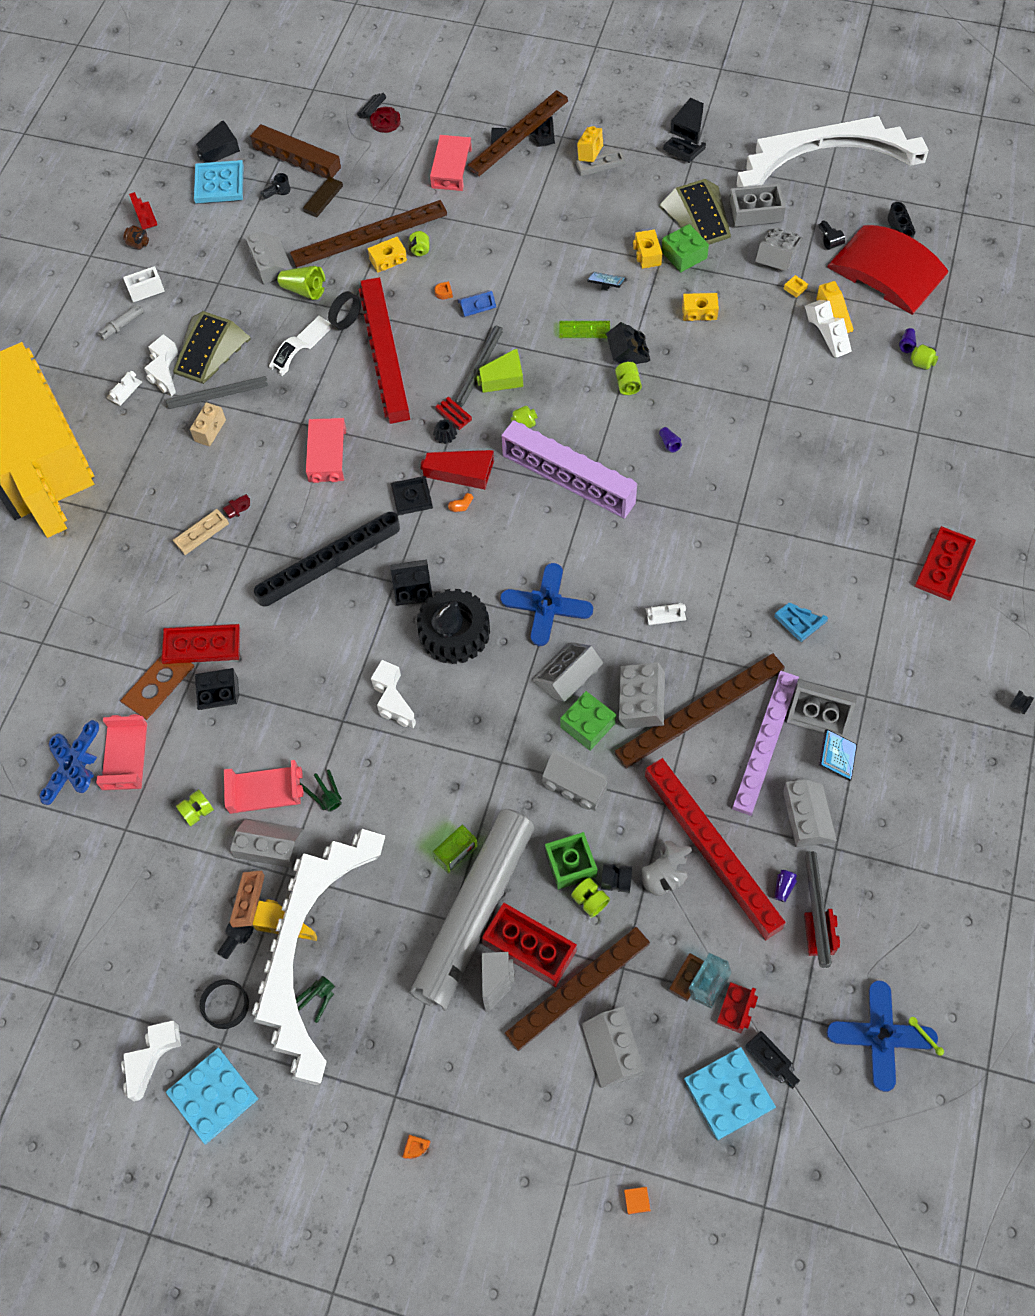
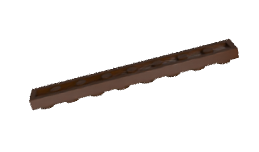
M556 90L467 165L468 169L480 177L568 102V97Z
M636 926L505 1032V1036L516 1050L520 1051L648 947L650 941Z

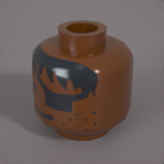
M132 225L126 228L123 240H125L126 245L141 250L143 246L146 247L148 245L149 237H147L146 230Z

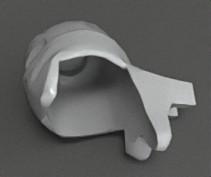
M665 841L666 849H661L660 851L662 857L647 866H643L641 869L642 883L646 890L655 896H662L667 894L668 891H674L682 886L688 876L686 871H676L678 864L686 863L687 858L685 855L692 852L691 847H678L672 841Z

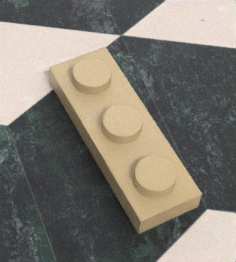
M216 509L176 537L173 542L186 555L226 527L229 522Z

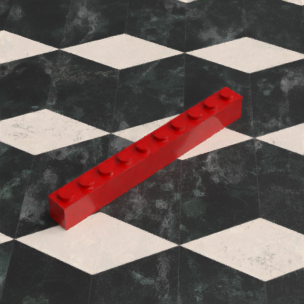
M378 277L362 280V288H359L360 298H364L361 301L363 311H367L364 314L365 322L370 325L367 326L368 337L372 336V339L369 340L371 350H375L372 353L373 361L378 364V366H375L376 376H380V379H378L379 390H383V393H380L382 404L386 403V407H383L385 418L389 417L390 424L410 420L409 408L381 279Z
M661 758L648 766L645 771L647 781L765 941L781 931L786 923L665 760Z

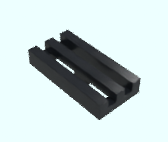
M384 93L374 94L357 113L359 118L370 117L386 99V95Z

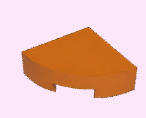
M409 1135L402 1158L414 1159L421 1156L429 1148L431 1141Z

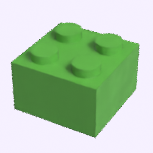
M690 224L662 239V253L680 273L707 259L709 244Z
M587 691L560 718V728L590 751L616 724V713Z
M584 832L545 844V854L558 890L581 883L587 878L593 879L597 877L598 869Z

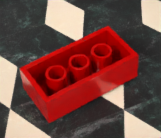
M506 903L502 904L482 937L484 946L494 952H508L509 959H513V963L554 987L557 986L577 952V944Z

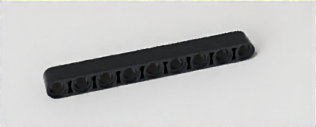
M386 512L259 583L254 588V595L258 604L267 607L397 534L400 530L398 515L395 512Z

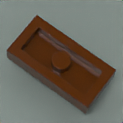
M689 953L669 988V992L688 1002L708 963Z

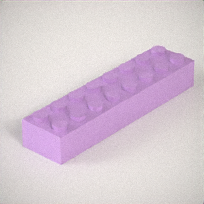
M514 420L501 435L503 457L625 519L636 504L637 483L633 479L626 478L617 471L610 470L601 463L594 462L585 455L573 451L570 447L563 446L554 439H549L540 432L533 431L524 424Z

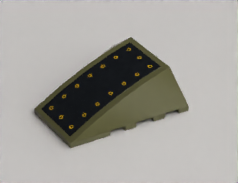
M707 179L675 188L659 206L662 210L665 209L668 212V216L671 219L674 218L681 228L690 224L709 245L731 238L719 187Z
M201 311L191 318L173 372L179 376L204 384L219 370L218 367L222 363L225 364L230 360L229 357L234 352L237 353L241 349V345L245 342L248 343L251 338L233 321Z

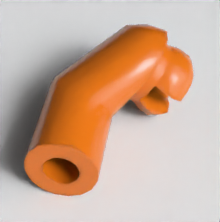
M466 493L462 500L449 502L448 508L453 512L466 511L474 497L472 494Z

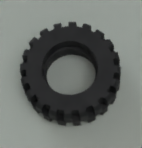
M446 589L445 592L440 593L439 591L434 594L435 597L426 599V605L422 604L419 609L420 612L417 614V630L420 643L427 654L430 653L431 657L435 660L440 658L442 663L451 661V664H457V661L467 662L470 657L474 659L478 656V651L482 652L485 649V644L489 641L490 622L486 606L480 601L479 597L476 595L472 597L471 592L465 591L464 593L461 589H455V591ZM456 601L463 618L471 623V626L461 635L443 638L431 624L432 615L440 603L446 604Z

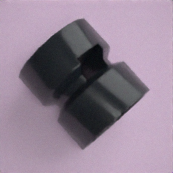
M603 863L601 890L613 891L614 888H617L618 892L630 893L632 866L621 865L617 868L615 864Z

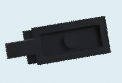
M762 1031L745 1045V1048L780 1083L785 1081L792 1089L799 1084L800 1080L792 1073L795 1070L792 1066L793 1063Z

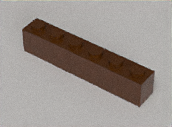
M260 124L250 135L253 148L313 172L321 177L333 178L341 169L338 155Z

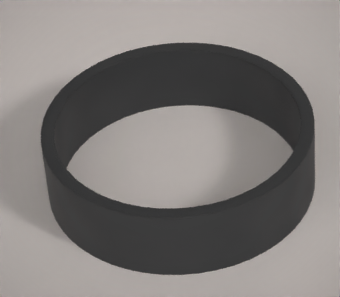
M350 291L341 293L333 301L329 309V322L340 330L351 326L361 310L360 298ZM353 298L352 307L348 315L337 323V316L345 302Z
M229 979L218 980L210 984L204 990L200 999V1012L203 1018L211 1026L218 1029L235 1027L245 1018L249 1009V998L246 991L240 984ZM222 985H234L240 988L244 995V1006L239 1016L226 1024L211 1022L205 1013V1003L209 994Z

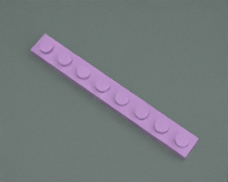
M783 671L779 673L732 808L735 811L752 816L799 678L798 676Z

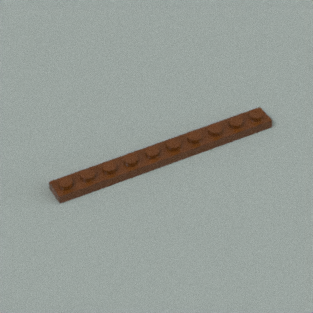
M438 200L291 251L290 255L297 268L447 216V210L442 201Z
M772 653L665 719L663 726H654L615 750L616 757L627 769L778 675L780 671H784V665Z

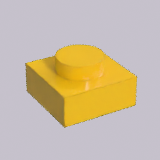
M796 275L784 285V290L796 298L808 288V283Z

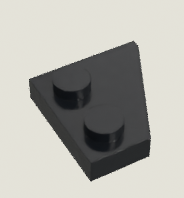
M552 116L530 133L539 146L555 144Z
M672 137L664 144L663 150L690 163L705 150L706 143L701 142V145L691 144L692 140Z

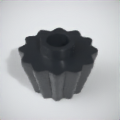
M443 419L437 422L433 435L439 443L447 444L456 439L457 431L452 422Z

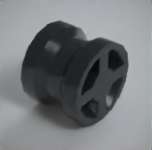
M1019 690L1010 707L1013 709L1017 708L1020 710V713L1025 714L1034 697H1027Z

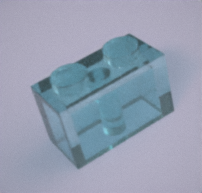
M711 953L708 954L689 987L692 1000L712 1008L732 973L728 961Z

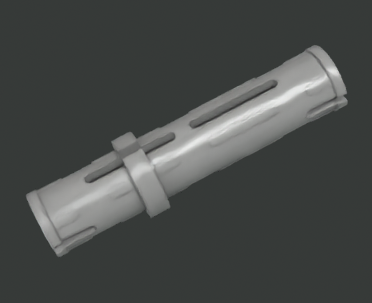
M136 304L116 320H111L106 327L97 332L98 335L102 336L101 339L105 341L112 334L120 332L122 327L143 314V308L139 309L141 306Z

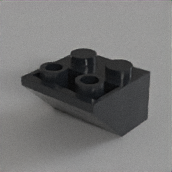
M620 322L606 333L614 361L620 364L624 362L640 364L650 361L649 349L645 341L646 337L641 331H637L630 325Z
M427 559L390 565L396 606L426 602L425 600L429 597L433 598Z
M234 668L195 674L198 710L237 704L239 699V683Z

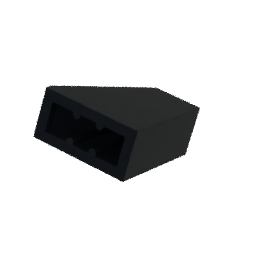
M690 97L671 120L670 133L683 139L692 140V143L698 144L704 103Z
M224 120L219 122L196 144L198 149L196 154L199 160H203L204 163L216 162L240 152L237 139Z

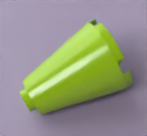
M309 266L283 270L277 277L280 287L311 300H318L325 287H322L323 282H325V275L321 267Z

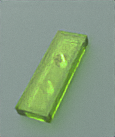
M559 321V338H607L606 333L610 331V321Z

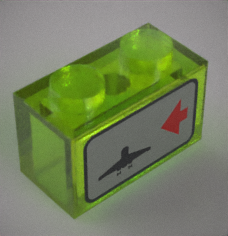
M462 824L432 851L434 860L449 873L478 846L477 839Z

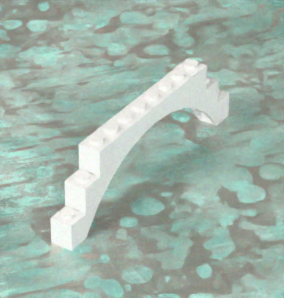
M876 116L758 139L756 146L757 154L748 156L747 171L738 172L736 185L738 188L763 185L772 172L786 161L800 154L821 148L858 147L890 155L910 166L925 163L929 150L922 137L907 140L901 127L885 129L880 117Z
M361 829L358 834L354 835L352 846L335 841L329 847L326 846L323 854L324 859L308 854H303L300 859H296L293 871H296L295 879L291 878L288 886V891H291L289 899L285 898L282 911H285L283 919H279L276 927L279 935L277 940L273 939L270 952H273L272 959L267 960L264 973H267L266 980L261 981L258 994H261L259 1003L255 1002L252 1015L255 1016V1023L278 1028V1031H274L271 1044H274L273 1051L298 1057L297 1060H293L290 1070L293 1073L292 1079L313 1085L321 1084L327 1062L308 1036L297 1008L293 989V959L298 935L309 910L316 899L331 883L350 870L374 861L381 855L385 835Z

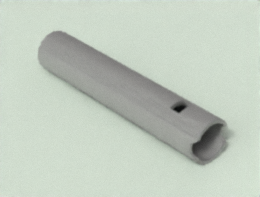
M500 810L409 990V993L419 1001L431 1007L437 1003L442 1007L443 1011H446L535 829L533 822L528 817L514 810Z

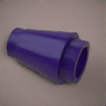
M908 328L899 342V347L902 352L911 353L917 344L915 330Z
M664 427L659 431L667 451L673 453L681 448V438L670 429Z
M781 870L780 874H777L774 899L786 902L797 882L796 874L787 870Z

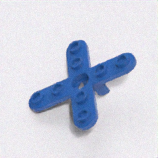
M550 563L545 567L540 591L526 592L508 589L501 594V602L504 606L535 611L531 641L537 646H544L549 642L554 615L587 619L593 614V605L590 602L565 598L559 594L563 569L557 563ZM545 598L551 599V600H552V604H551L550 606H548V600H543V599H545Z
M91 720L84 725L81 734L73 742L72 747L62 734H56L50 739V750L60 766L52 774L47 786L40 793L42 804L50 805L67 779H69L76 792L84 793L88 789L94 774L90 770L85 769L86 764H93L97 756L86 753V750L99 731V723L97 721Z
M875 981L869 987L870 1023L836 1021L827 1028V1036L835 1044L871 1046L874 1086L882 1092H888L896 1085L894 1048L928 1050L933 1047L914 1026L893 1025L891 988L884 981ZM920 1026L937 1044V1033L930 1027ZM880 1028L887 1029L890 1037L880 1040L877 1036L880 1033Z

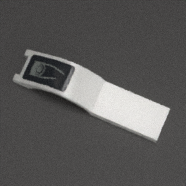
M318 316L297 337H290L281 344L269 368L273 370L277 367L280 369L279 374L283 376L289 370V364L293 356L302 348L311 349L332 329V324Z

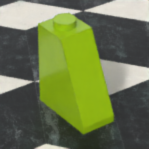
M514 349L479 368L480 375L477 376L478 386L482 387L483 393L523 387V374L518 349Z

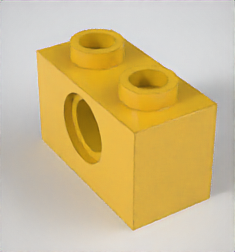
M595 126L586 128L577 143L579 161H595L603 147L602 128H596Z
M655 229L636 232L633 248L637 250V262L641 263L642 269L661 266L662 251Z
M398 237L367 248L369 260L377 273L407 261L406 250Z
M717 293L683 294V321L717 320L719 311Z

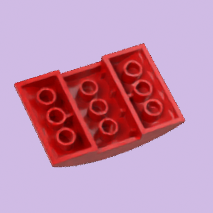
M864 225L827 266L830 270L854 283L860 280L885 294L884 299L912 315L949 272L940 259L917 240L897 230L877 225Z

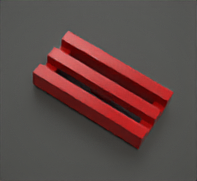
M447 397L445 402L442 401L441 405L435 406L436 411L452 422L458 430L472 421V416L450 397ZM443 408L447 409V410L451 413V415H453L455 418H457V419H458L460 422H462V423L460 424V423H459L457 420H455L450 414H448Z

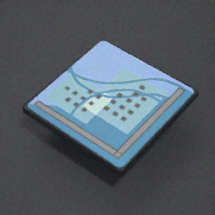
M593 272L587 279V282L600 284L601 290L608 291L610 286L620 288L626 278Z
M825 729L819 766L851 781L857 744Z

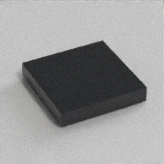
M426 476L391 483L398 516L433 509Z

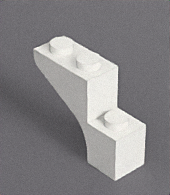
M818 300L806 305L808 321L814 323L820 329L832 355L837 358L852 352L844 318L833 317L830 301Z
M163 334L148 346L151 352L150 357L153 361L144 369L147 374V380L151 384L155 383L163 393L166 392L172 397L176 391L169 366L179 353L175 343Z
M381 660L371 678L374 689L384 693L377 704L378 711L385 719L389 720L391 718L403 727L409 726L414 728L416 724L414 713L396 690L397 682L401 676L399 667Z
M169 1021L148 1026V1033L145 1035L147 1046L150 1048L124 1054V1061H122L121 1066L123 1074H126V1083H124L123 1087L125 1096H128L130 1100L138 1101L143 1098L158 1059L168 1050L181 1046L179 1025L176 1022Z

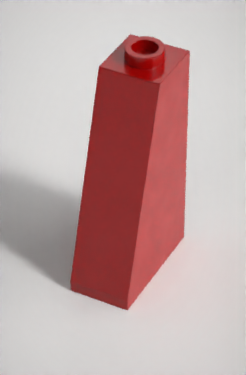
M494 451L431 452L426 454L425 459H422L420 469L423 470V476H426V478L485 490L494 464Z

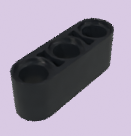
M893 202L887 217L891 229L902 232L914 239L915 229L906 206L902 202Z

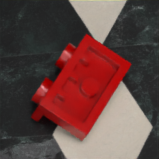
M135 192L130 193L129 196L142 229L157 226L158 224L149 201L142 202L141 198H137Z
M827 909L825 918L830 954L835 955L838 948H840V938L835 932L838 921L837 916L833 915V909ZM805 912L804 920L808 955L818 956L812 912Z
M730 982L716 1024L740 1034L744 1028L748 1029L752 1016L748 1015L750 1007L754 1009L758 1000V996L755 995L756 988L752 987L750 990Z

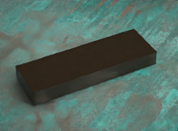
M328 177L303 207V211L317 218L343 187V183Z

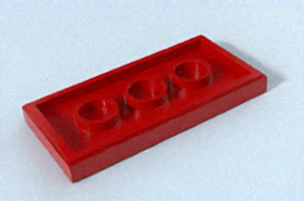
M941 526L914 587L951 601L976 539Z
M239 624L163 628V664L239 660Z

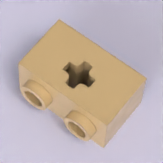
M205 403L190 428L195 442L211 446L226 421L222 407Z

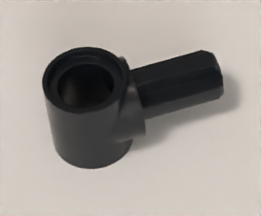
M285 173L276 174L274 181L271 182L272 185L261 191L264 199L276 193L278 195L289 194L291 188L288 176Z
M825 220L818 225L824 234L823 243L827 250L845 244V236L841 230L832 229Z
M229 922L225 930L228 937L219 949L218 955L228 959L238 944H245L250 939L254 928L252 926L232 927Z

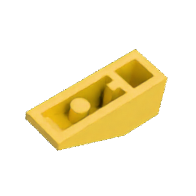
M832 281L819 285L816 300L830 301L833 317L844 318L847 333L853 332L854 329L844 297L837 283Z
M267 899L265 902L259 901L253 921L256 931L279 934L276 931L279 919H283L285 911H282V906L277 901ZM303 923L298 938L317 941L315 931Z

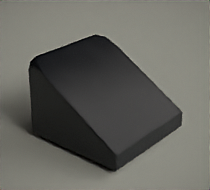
M493 127L491 129V145L507 132V128Z

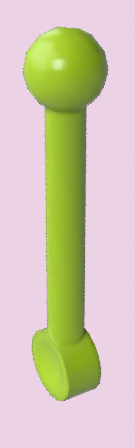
M915 1017L909 1018L908 1024L914 1026L935 1049L937 1055L942 1056L944 1049L936 1045L917 1024L918 1020Z

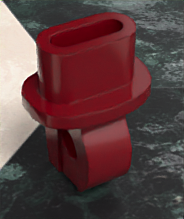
M245 494L236 500H230L228 502L229 505L222 509L229 519L234 516L239 517V512H243L250 507V498Z

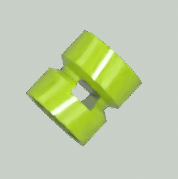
M624 362L618 365L615 373L621 394L633 395L638 393L642 388L637 365L633 362Z
M199 789L189 796V800L184 799L176 805V808L190 827L200 821L201 815L205 817L214 811ZM195 802H197V804L201 808L197 812L192 806V804Z
M591 878L585 879L571 894V897L578 905H584L583 910L591 918L599 914L610 901V898L603 890L598 891V885Z

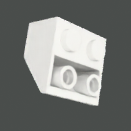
M155 266L123 277L133 302L165 292Z

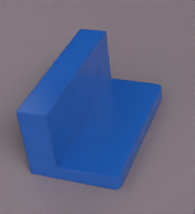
M490 290L457 299L461 305L464 317L497 308L493 292Z

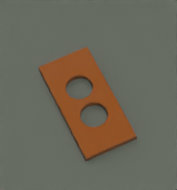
M161 655L120 702L147 720L195 666L192 663L163 664ZM167 668L173 671V676L169 681L160 682L157 680V674L162 669ZM156 685L158 687V694L150 699L143 697L142 692L146 686Z

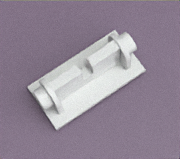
M133 371L127 372L122 378L121 383H118L109 391L110 394L107 399L121 406L142 381L135 378L136 374Z
M681 602L645 608L649 625L686 620V607Z

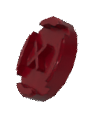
M380 107L370 116L371 127L382 133L392 132L400 126V113L392 107Z

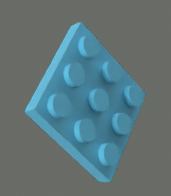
M243 160L195 164V203L243 200Z
M219 1047L166 1091V1094L205 1145L259 1099Z
M741 1047L684 1078L688 1089L717 1141L776 1108Z

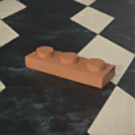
M263 871L243 872L230 919L232 927L253 925L265 877Z

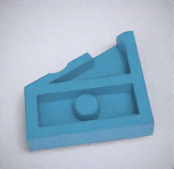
M792 603L786 604L774 615L800 642L828 621L827 616L823 615L820 617L812 614L811 610L799 608Z

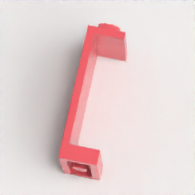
M440 135L430 175L431 188L463 191V174L468 152L472 151L471 137Z
M344 418L309 419L306 474L309 482L344 481L342 471L344 434H346Z
M137 714L127 717L119 715L103 717V722L107 726L103 774L102 776H97V785L101 790L141 789L147 722L143 716Z
M291 760V767L235 774L232 769H224L225 808L232 814L301 804V797L304 795L303 787L300 785V778L303 777L301 766L299 767L295 760Z

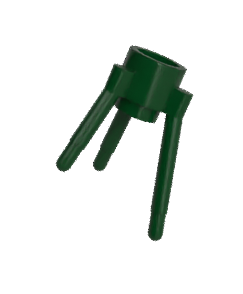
M329 769L327 770V775L333 792L327 790L317 773L314 774L315 779L324 792L321 796L322 801L300 782L303 791L315 800L323 811L327 809L328 812H331L342 804L340 801L342 797L338 793Z
M321 976L319 980H316L296 998V1003H298L307 996L297 1007L298 1011L315 995L321 999L325 996L315 1018V1023H318L329 1000L334 995L332 992L335 987L333 983L326 977Z

